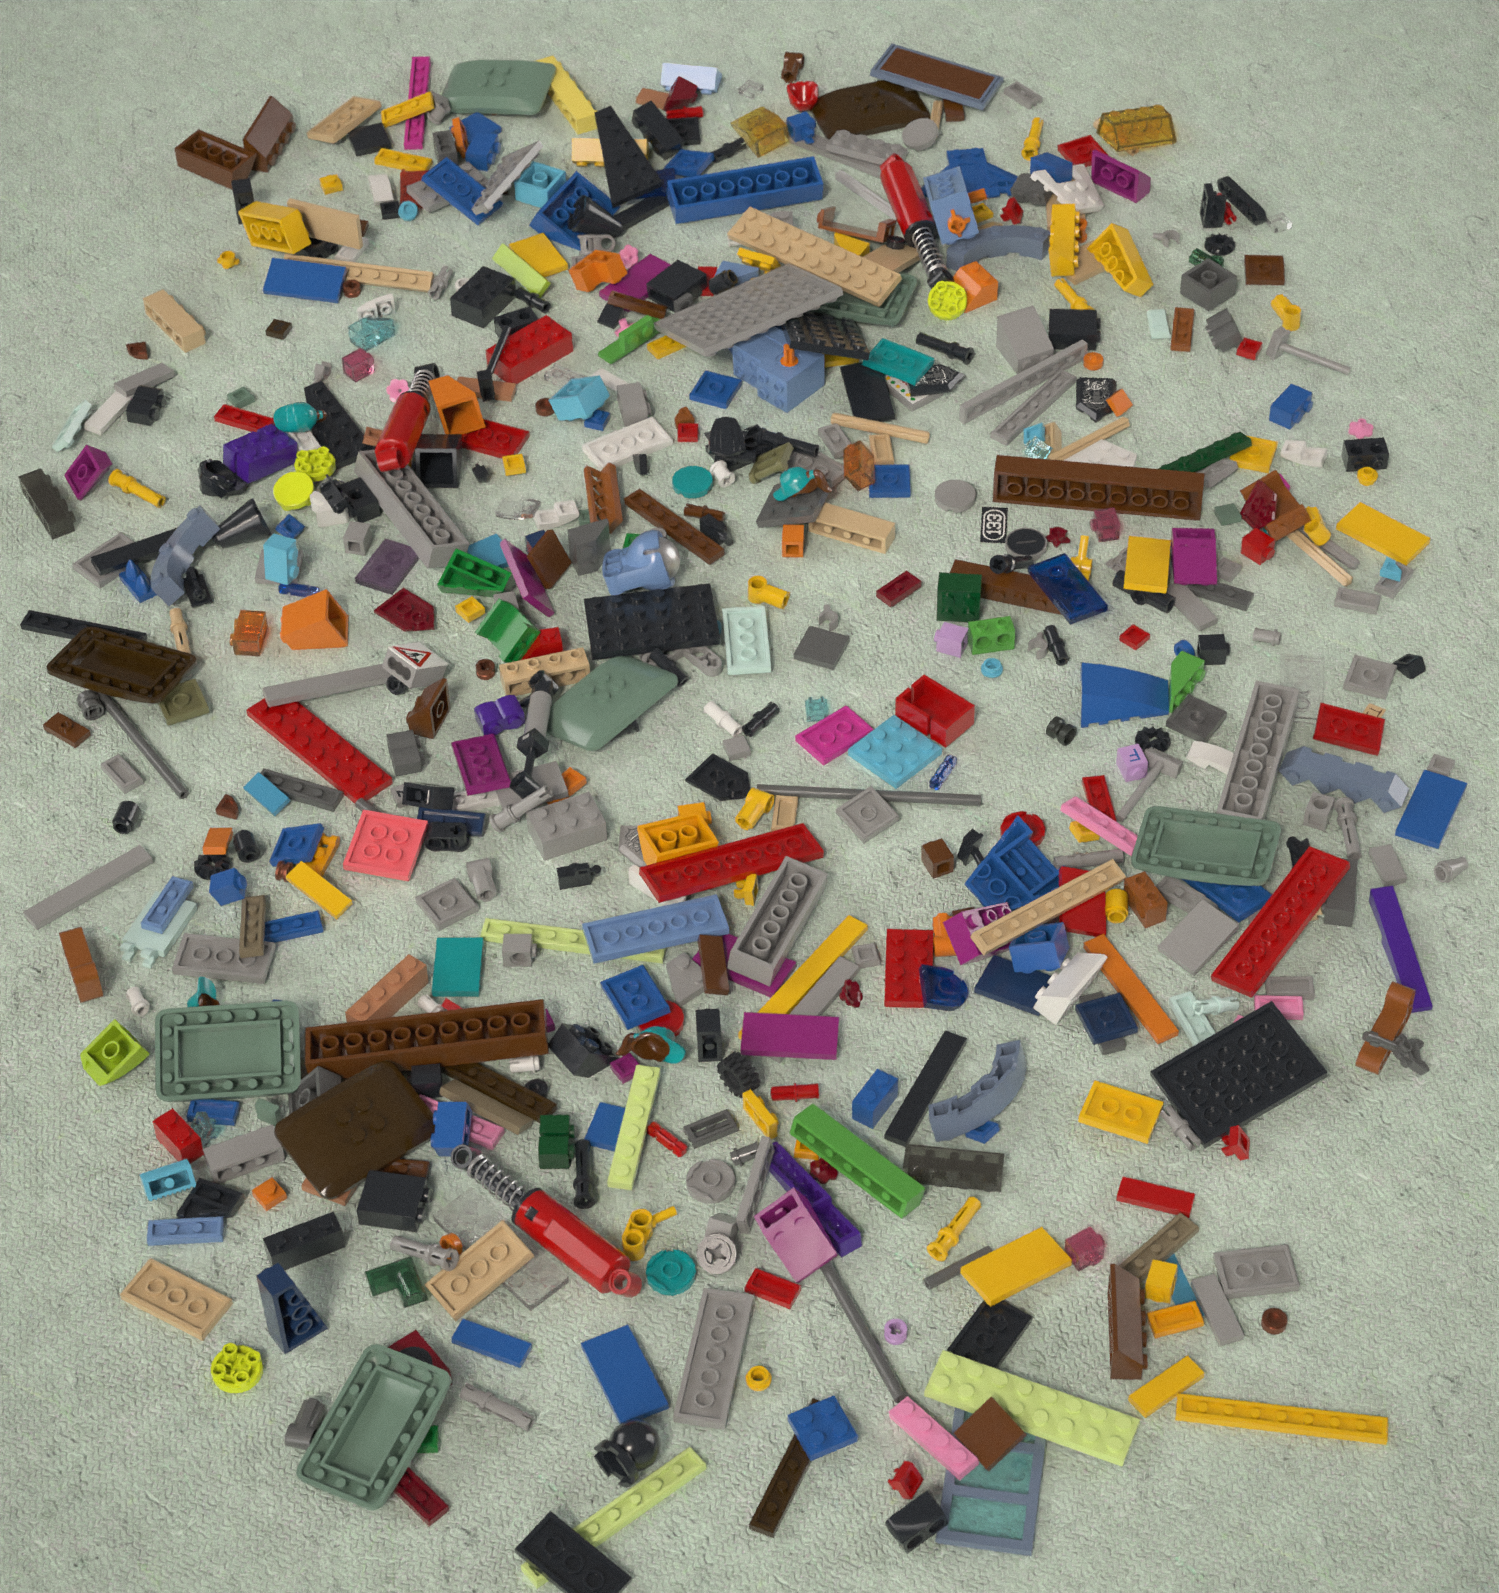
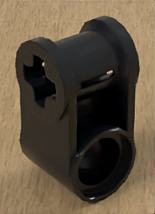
M431 822L427 829L424 845L428 850L434 852H463L470 846V840L466 837L467 827L461 822Z

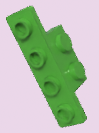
M646 315L620 332L619 339L599 351L598 356L609 364H613L660 333L654 327V322L660 319Z

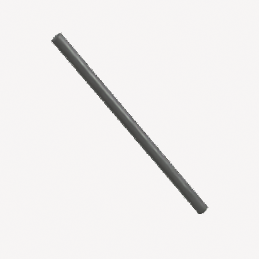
M96 692L103 707L180 799L186 798L189 794L187 789L113 700L106 694Z
M757 784V789L774 796L850 800L865 790ZM876 790L886 802L981 806V795Z
M830 1261L820 1267V1270L895 1403H900L906 1398V1394Z

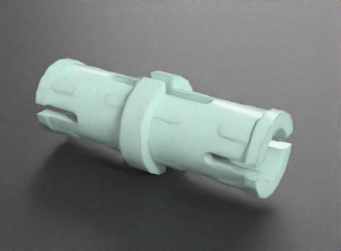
M1212 996L1210 999L1195 1000L1193 1010L1201 1009L1194 1012L1196 1015L1209 1013L1220 1015L1222 1012L1237 1011L1239 1001L1231 1002L1237 1000L1235 996L1224 998Z

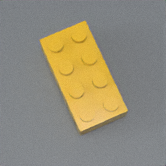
M255 201L238 211L251 246L295 254L311 244L309 232L302 221V214L296 208Z

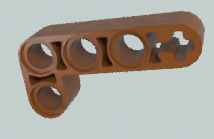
M82 927L60 932L59 937L80 1003L103 997L97 969L92 960Z
M1392 981L1385 997L1384 1007L1371 1031L1378 1033L1380 1037L1394 1041L1402 1033L1409 1020L1416 990ZM1365 1041L1358 1054L1355 1066L1379 1075L1392 1051L1380 1046L1378 1048Z

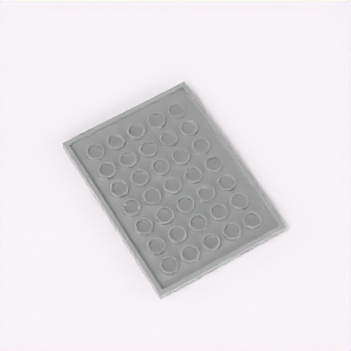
M787 263L654 322V327L658 332L705 357L714 356L721 349L733 347L739 341L751 339V336L757 333H765L773 326L783 325L786 323V320L801 317L806 311L816 310L824 303L834 302L843 295L841 287Z

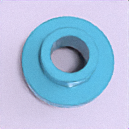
M988 658L981 665V673L988 678H996L1003 672L1000 661L995 658Z

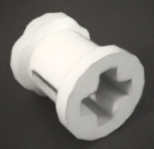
M724 460L717 461L711 466L710 473L716 476L722 488L734 483L735 474L728 470L727 463Z

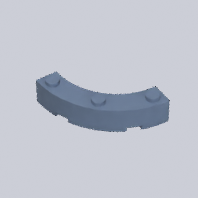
M995 225L990 228L981 229L975 237L959 239L947 249L946 267L958 271L960 267L974 261L979 263L981 258L1006 256L1012 252L1019 253V256L1043 260L1049 253L1050 231L1041 227L1036 228L1022 225Z
M201 505L188 512L187 518L174 531L168 541L160 547V553L152 569L151 588L168 606L185 593L182 573L184 574L194 560L192 555L199 545L203 547L220 530L217 522Z
M1020 1040L996 1045V1054L991 1072L985 1074L972 1085L969 1093L960 1098L956 1095L947 1100L928 1105L929 1121L936 1142L949 1141L978 1128L1000 1114L1013 1100L1021 1088L1026 1074V1059Z

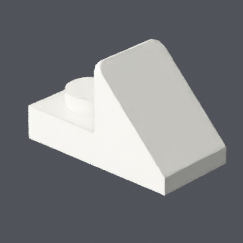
M314 491L310 494L312 511L316 513L318 527L344 524L350 521L348 507L341 514L334 513L321 493Z

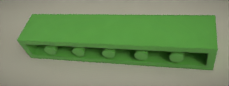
M812 1103L794 1116L789 1134L827 1161L898 1217L903 1219L920 1205L925 1187Z

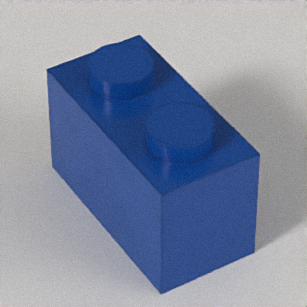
M477 131L465 152L466 163L469 162L477 170L488 171L491 164H494L497 153H500L501 150L498 134Z
M1048 152L1030 157V174L1034 171L1046 170L1056 183L1072 181V162Z
M1291 383L1271 404L1269 421L1290 430L1301 421L1302 416L1306 412H1310L1313 406L1311 401L1312 392Z
M876 1069L852 1101V1119L873 1129L898 1097V1078L880 1069Z
M438 1102V1108L433 1114L435 1133L431 1134V1147L438 1156H451L453 1149L458 1145L465 1144L469 1146L472 1109L467 1102Z

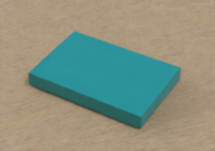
M882 338L870 351L869 360H863V366L916 385L933 366L935 358Z
M483 937L437 938L432 997H479L484 946Z

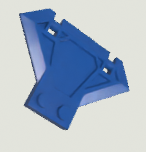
M983 148L946 151L948 166L940 172L960 166L967 193L984 188L987 198L1000 197V194L1005 193L1007 196H1012L1010 189L1019 176L988 163ZM925 185L921 187L923 195L928 197Z

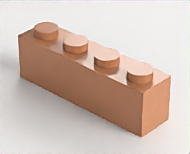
M408 954L345 1012L347 1023L389 1018L395 1015L429 983L426 964Z

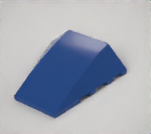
M1080 662L1082 690L1081 728L1089 727L1091 723L1104 725L1108 724V721L1120 719L1121 722L1129 721L1130 717L1139 716L1140 719L1169 715L1168 680L1126 668Z
M1019 816L1014 819L1010 827L1003 833L996 845L993 846L985 859L978 865L964 884L984 907L1007 902L1010 910L1014 911L1059 888V869L1057 870L1030 840L1033 831Z

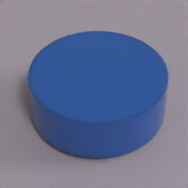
M1180 640L1174 645L1176 656L1181 651L1195 656L1194 648L1188 641Z

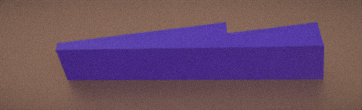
M1387 886L1370 889L1369 904L1382 934L1381 943L1397 983L1416 990L1411 1013L1432 1010L1433 1005L1394 887Z
M777 1141L773 1142L775 1152L769 1172L786 1192L795 1188L808 1199L839 1256L842 1258L862 1247L860 1232L832 1204L831 1196Z

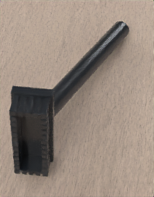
M509 326L503 327L487 369L476 371L483 402L495 400L492 375L510 334L511 328Z
M971 829L963 837L957 858L965 866L973 859L977 866L984 860L979 850L984 835L982 833L979 834L974 829Z

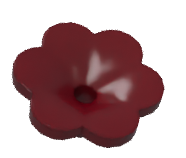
M847 979L844 982L839 997L848 1006L853 1008L860 1007L863 994L860 991L858 982H852L851 979Z
M820 1158L810 1163L811 1170L809 1175L814 1180H818L819 1183L826 1184L829 1180L837 1179V1169L824 1159Z

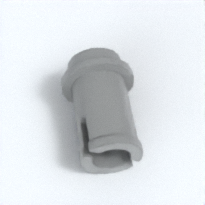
M1255 627L1253 641L1271 643L1272 646H1275V644L1279 645L1282 633L1278 632L1277 629L1271 631Z

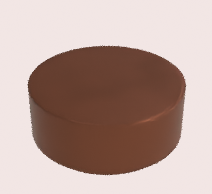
M542 398L536 402L535 408L538 415L550 416L555 413L549 402L550 398Z
M1278 1308L1267 1309L1262 1314L1261 1326L1269 1334H1280L1286 1329L1287 1315Z

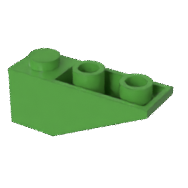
M1181 651L1171 663L1169 676L1170 713H1173L1185 697L1193 692L1195 685L1203 680L1206 673L1204 670L1205 660Z

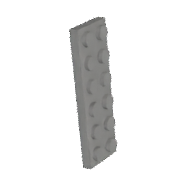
M703 1288L674 1410L673 1422L725 1430L754 1295Z

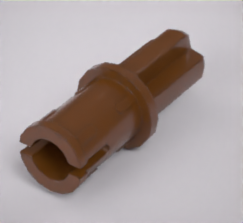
M686 503L687 507H684V516L700 519L707 514H711L716 520L724 522L725 512L710 509L706 505L702 507Z

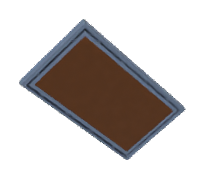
M893 43L890 44L870 71V76L980 110H984L1004 81V77Z

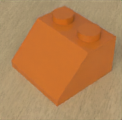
M977 261L960 267L953 276L954 283L963 287L966 292L967 306L964 313L997 300L998 281Z

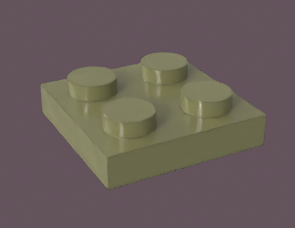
M196 679L179 683L163 701L158 703L167 726L209 713L208 705Z

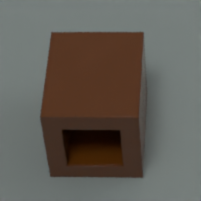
M942 838L921 845V861L932 879L954 871V856Z

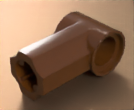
M785 52L781 79L786 83H792L797 80L799 70H802L804 66V53Z

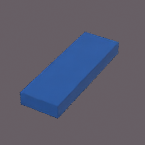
M319 910L266 921L264 941L276 943L323 933Z
M466 1319L461 1320L451 1338L452 1344L518 1368L522 1367L532 1349V1344Z

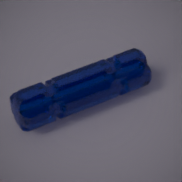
M280 583L278 587L280 594L288 595L290 593L292 596L305 598L320 592V588L317 586L309 587V585L291 583V585Z
M948 754L945 757L944 762L940 764L929 780V787L931 789L939 790L942 783L946 781L957 764L956 756Z

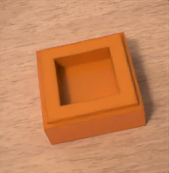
M1119 389L1106 400L1116 417L1122 415L1133 406L1123 389Z

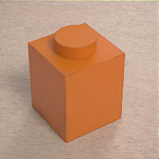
M783 525L782 557H803L804 525Z

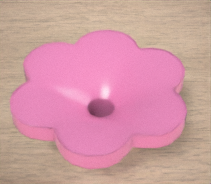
M626 245L619 252L626 269H630L634 264H637V248Z
M626 318L620 319L619 324L621 327L614 331L615 335L619 337L620 332L634 323L628 324Z
M393 379L386 392L390 395V400L395 402L401 393L409 390L408 382L404 379Z
M1360 418L1357 422H1351L1349 425V434L1355 435L1358 439L1372 436L1373 425L1367 423L1364 418Z

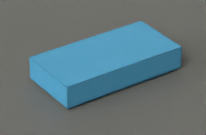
M259 772L243 787L250 796L273 816H276L290 802V799Z

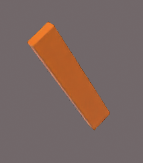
M1102 934L1084 942L1083 948L1087 953L1104 954L1108 957L1100 970L1115 990L1121 994L1125 1003L1155 1042L1160 1044L1178 1036L1179 1030L1106 936Z

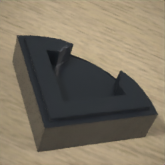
M634 454L633 462L639 475L647 474V455Z

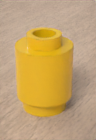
M1118 888L1109 890L1105 894L1106 917L1111 923H1122L1128 916V894Z

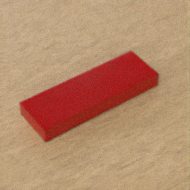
M223 404L214 415L215 422L250 432H257L258 429L269 424L275 425L271 417Z
M1105 776L1082 777L1087 804L1117 822Z
M1122 1176L1116 1201L1178 1215L1181 1212L1184 1216L1190 1218L1195 1193Z

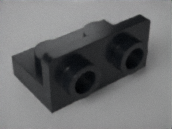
M1204 183L1199 213L1203 228H1221L1223 224L1227 198L1226 195H1217V192L1213 190L1212 183Z

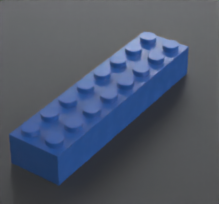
M812 156L668 180L667 198L675 224L745 213L749 207L763 210L822 200L823 181L815 157Z

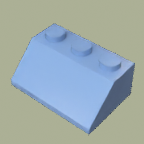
M663 63L661 86L666 91H670L671 86L679 75L697 85L696 91H701V94L712 95V92L717 93L722 73L715 67Z

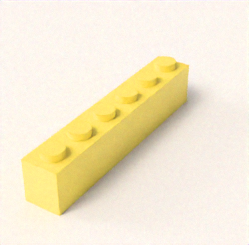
M554 56L536 60L537 62L555 65L556 73L548 95L575 132L579 135L597 129L594 114L597 110L593 109L590 101L584 97L582 90L577 88L576 82L571 80L569 73L563 69L561 62L557 61Z

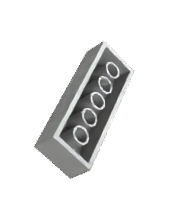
M786 856L731 949L727 968L767 986H771L784 960L822 896L828 873Z

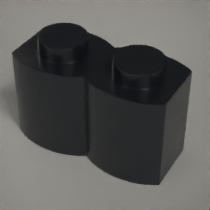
M139 385L134 397L127 406V421L151 426L154 421H157L159 411L166 404V396H164L163 389Z

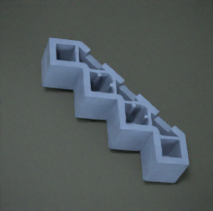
M1305 746L1287 752L1278 770L1292 786L1310 780L1321 794L1340 789L1346 797L1354 801V804L1371 798L1383 813L1402 807L1409 790L1396 773L1386 771V773L1373 770V766L1355 762L1354 765L1342 761L1343 758L1336 755L1314 753L1312 748Z

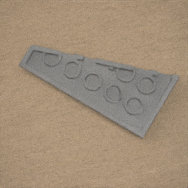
M536 141L502 157V163L496 167L498 170L492 174L486 184L487 189L481 192L482 196L477 199L472 207L475 215L482 212L486 214L493 209V204L503 197L502 193L512 187L511 183L520 178V173L530 166L529 162L539 156L538 152L543 147L540 141Z

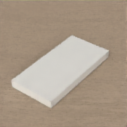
M652 416L582 445V450L601 471L608 462L619 467L633 461L634 454L648 455L673 445V439Z

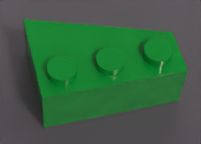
M455 548L437 586L442 593L493 597L495 594L510 592L515 579L511 572Z

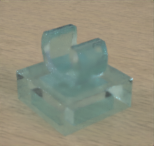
M1034 436L1032 441L1029 440L1025 445L1027 448L1023 453L1030 458L1045 459L1053 448Z
M820 696V699L812 700V697H809L808 700H805L807 722L821 721L829 716L827 699H824V696Z
M206 1111L197 1112L190 1125L200 1136L202 1146H207L210 1138H217L221 1132L220 1128L214 1127L216 1120L209 1118Z

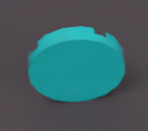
M683 467L673 475L672 488L676 494L679 495L680 493L685 498H700L708 494L707 491L713 488V476L703 467Z
M681 1250L659 1251L647 1262L646 1278L648 1285L662 1295L673 1296L682 1294L690 1289L695 1282L696 1269L694 1260Z

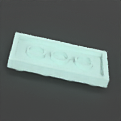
M765 606L722 608L728 675L771 673Z

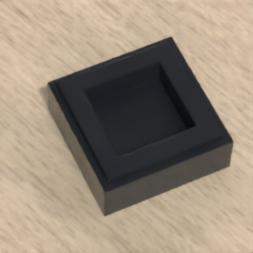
M399 201L380 203L382 220L400 218L398 214Z

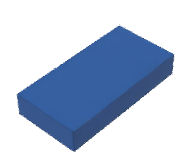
M192 1100L186 1116L187 1122L235 1126L240 1104L237 1101Z

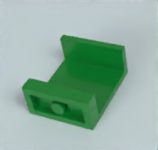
M500 598L492 606L475 631L477 635L487 638L501 652L498 657L506 663L520 661L541 633L512 603Z

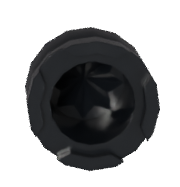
M639 1419L627 1420L615 1427L609 1440H601L594 1447V1450L597 1451L594 1458L608 1477L613 1474L620 1480L618 1485L627 1488L638 1480V1472L654 1464L660 1454L661 1441L656 1429L649 1423Z

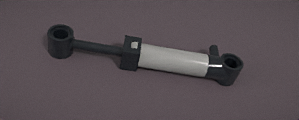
M544 670L537 671L530 678L528 686L532 688L531 694L519 701L522 708L529 706L524 734L518 737L516 747L526 756L524 771L515 775L509 786L522 799L541 788L532 778L534 761L548 752L549 747L546 732L552 698L558 691L559 684Z

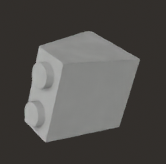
M1034 306L997 316L996 348L1016 374L1054 355V348Z

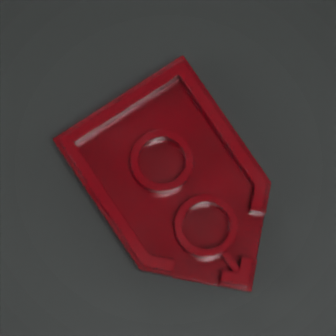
M1258 479L1240 511L1241 518L1252 529H1261L1276 519L1277 494L1262 480Z
M404 587L374 609V613L404 632L434 630V606Z

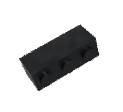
M652 100L633 110V126L641 131L644 139H647L653 146L655 153L661 156L664 161L683 149L684 140Z
M334 1211L263 1238L266 1256L270 1265L273 1266L279 1263L284 1270L345 1248L343 1231Z

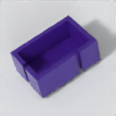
M273 424L266 425L258 429L257 432H250L223 444V464L232 472H237V475L248 484L294 464L297 458V442Z

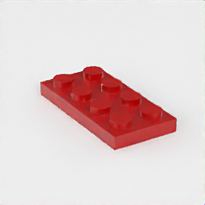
M887 929L884 1007L932 1008L933 930Z

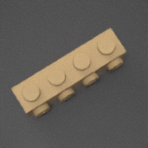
M582 647L499 665V671L505 696H518L531 693L532 688L528 686L529 680L539 670H544L561 687L580 681L590 673V666Z

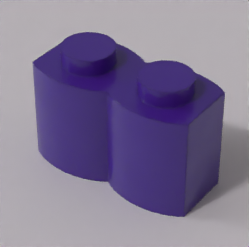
M515 695L503 696L495 702H485L474 708L475 719L483 735H497L504 730L516 729L525 724L524 711Z

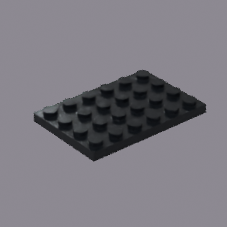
M806 311L801 317L791 318L781 325L790 349L869 360V349L854 319L847 317L838 319L834 318L831 314L819 316L815 315L814 312Z
M710 583L584 599L592 660L652 653L656 648H659L662 652L721 644Z
M1272 1001L1150 1071L1152 1079L1181 1118L1188 1121L1190 1129L1200 1138L1204 1148L1229 1135L1230 1127L1237 1125L1243 1127L1323 1080L1328 1074Z

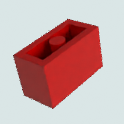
M173 1108L152 1121L157 1140L178 1162L187 1159L191 1164L204 1155L200 1136Z

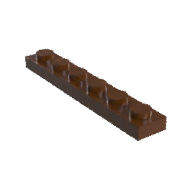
M640 488L624 498L626 506L655 527L664 529L669 537L708 565L725 555L723 547Z

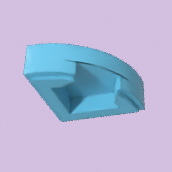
M1386 557L1379 576L1400 582L1402 571L1395 564L1394 560Z

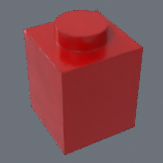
M1255 528L1242 538L1240 553L1261 565L1273 557L1275 553V539Z

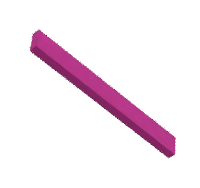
M429 56L412 57L408 100L428 92L431 63ZM426 112L406 120L404 150L423 149Z

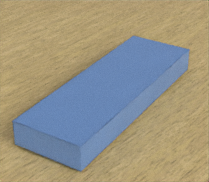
M172 876L141 921V928L163 934L194 888L193 882Z
M220 1216L148 1220L147 1244L148 1246L223 1242L224 1218Z

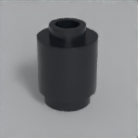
M724 270L709 280L710 292L717 295L735 287V284L738 282L736 274L732 270Z
M122 801L119 804L112 820L113 829L116 832L128 834L134 829L141 812L135 802Z
M248 830L238 831L234 836L233 844L239 860L244 863L255 861L260 856V849L254 834Z

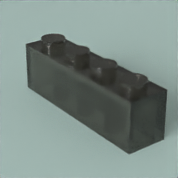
M39 468L18 476L23 495L52 540L75 531L74 522H76L74 513L72 510L68 511L65 499H61L58 488L56 486L53 487L49 474L45 475L43 470Z
M906 1144L903 1171L920 1184L934 1185L936 1187H954L963 1190L974 1189L986 1192H1001L1004 1170L1003 1153Z

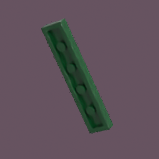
M1235 432L1229 437L1217 440L1207 447L1197 449L1195 452L1182 456L1169 464H1164L1158 469L1196 472L1251 447L1252 442L1242 432Z

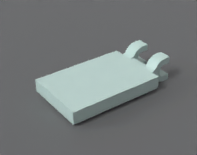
M155 891L123 937V943L120 946V951H124L122 960L131 962L136 951L139 949L142 950L140 953L141 957L145 958L142 965L152 968L158 956L165 957L197 911V903L185 900L163 934L142 929L141 921L161 893Z

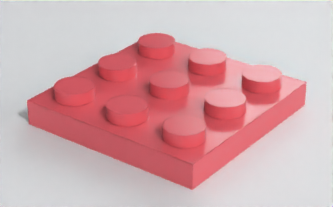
M363 810L343 862L344 870L409 881L429 826L428 821Z

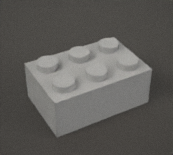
M590 792L526 812L528 832L544 861L607 840L606 821Z

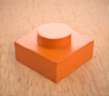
M273 1178L252 1189L253 1197L266 1211L287 1199L286 1192Z

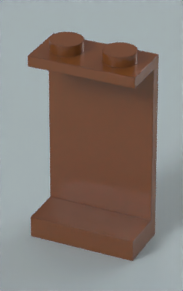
M835 206L821 209V212L817 215L819 229L882 243L886 242L889 236H894L897 220L887 219L879 222L878 231L833 222Z
M1277 470L1260 478L1277 494L1276 519L1264 526V529L1270 537L1275 539V542L1311 521L1304 505H1300L1286 488ZM1257 481L1240 490L1245 502Z

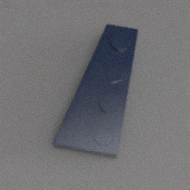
M279 1263L265 1268L260 1274L256 1275L269 1335L284 1354L328 1329Z

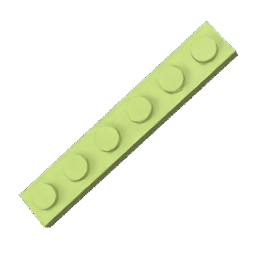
M636 1065L607 1180L608 1187L632 1190L660 1078V1068Z

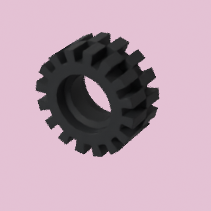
M734 1051L718 1063L717 1072L720 1074V1079L724 1080L725 1083L723 1084L725 1087L728 1086L731 1093L734 1092L736 1097L743 1098L742 1093L750 1089L754 1091L760 1086L759 1083L761 1081L759 1074L755 1072V1066H751L752 1062L750 1060L747 1061L746 1056H741L740 1052Z

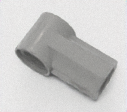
M489 858L466 862L469 881L473 883L477 900H482L483 902L491 901L497 895L492 879L493 873Z

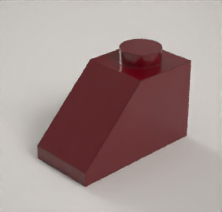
M678 75L670 88L662 111L683 109V106L687 108L690 103L693 104L698 95L695 93L698 86Z

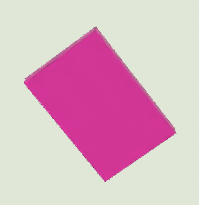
M846 705L795 735V741L824 766L847 752L851 746L874 729Z

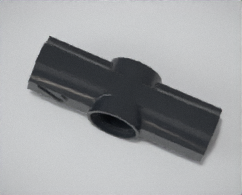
M1119 570L1116 573L1112 586L1130 594L1131 599L1136 604L1144 605L1147 603L1167 614L1172 610L1176 597L1168 593L1123 589L1125 571Z

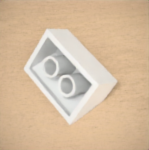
M1077 952L1072 959L1067 958L1060 967L1062 971L1059 974L1055 972L1047 982L1049 986L1047 988L1043 986L1036 994L1035 998L1038 1001L1033 1008L1056 1025L1093 982L1108 957L1104 954Z

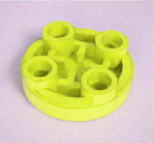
M939 281L929 292L928 307L930 312L938 319H956L966 309L967 296L965 289L957 283Z
M327 447L308 451L301 450L297 453V458L294 462L295 471L307 474L313 482L327 479L326 474L330 477L336 469L335 458Z
M298 471L289 472L276 481L273 495L284 511H290L311 505L310 494L315 491V486L307 474Z
M234 1343L224 1345L222 1351L215 1356L211 1364V1375L214 1384L220 1390L227 1393H242L250 1390L260 1381L263 1374L260 1353L251 1347Z

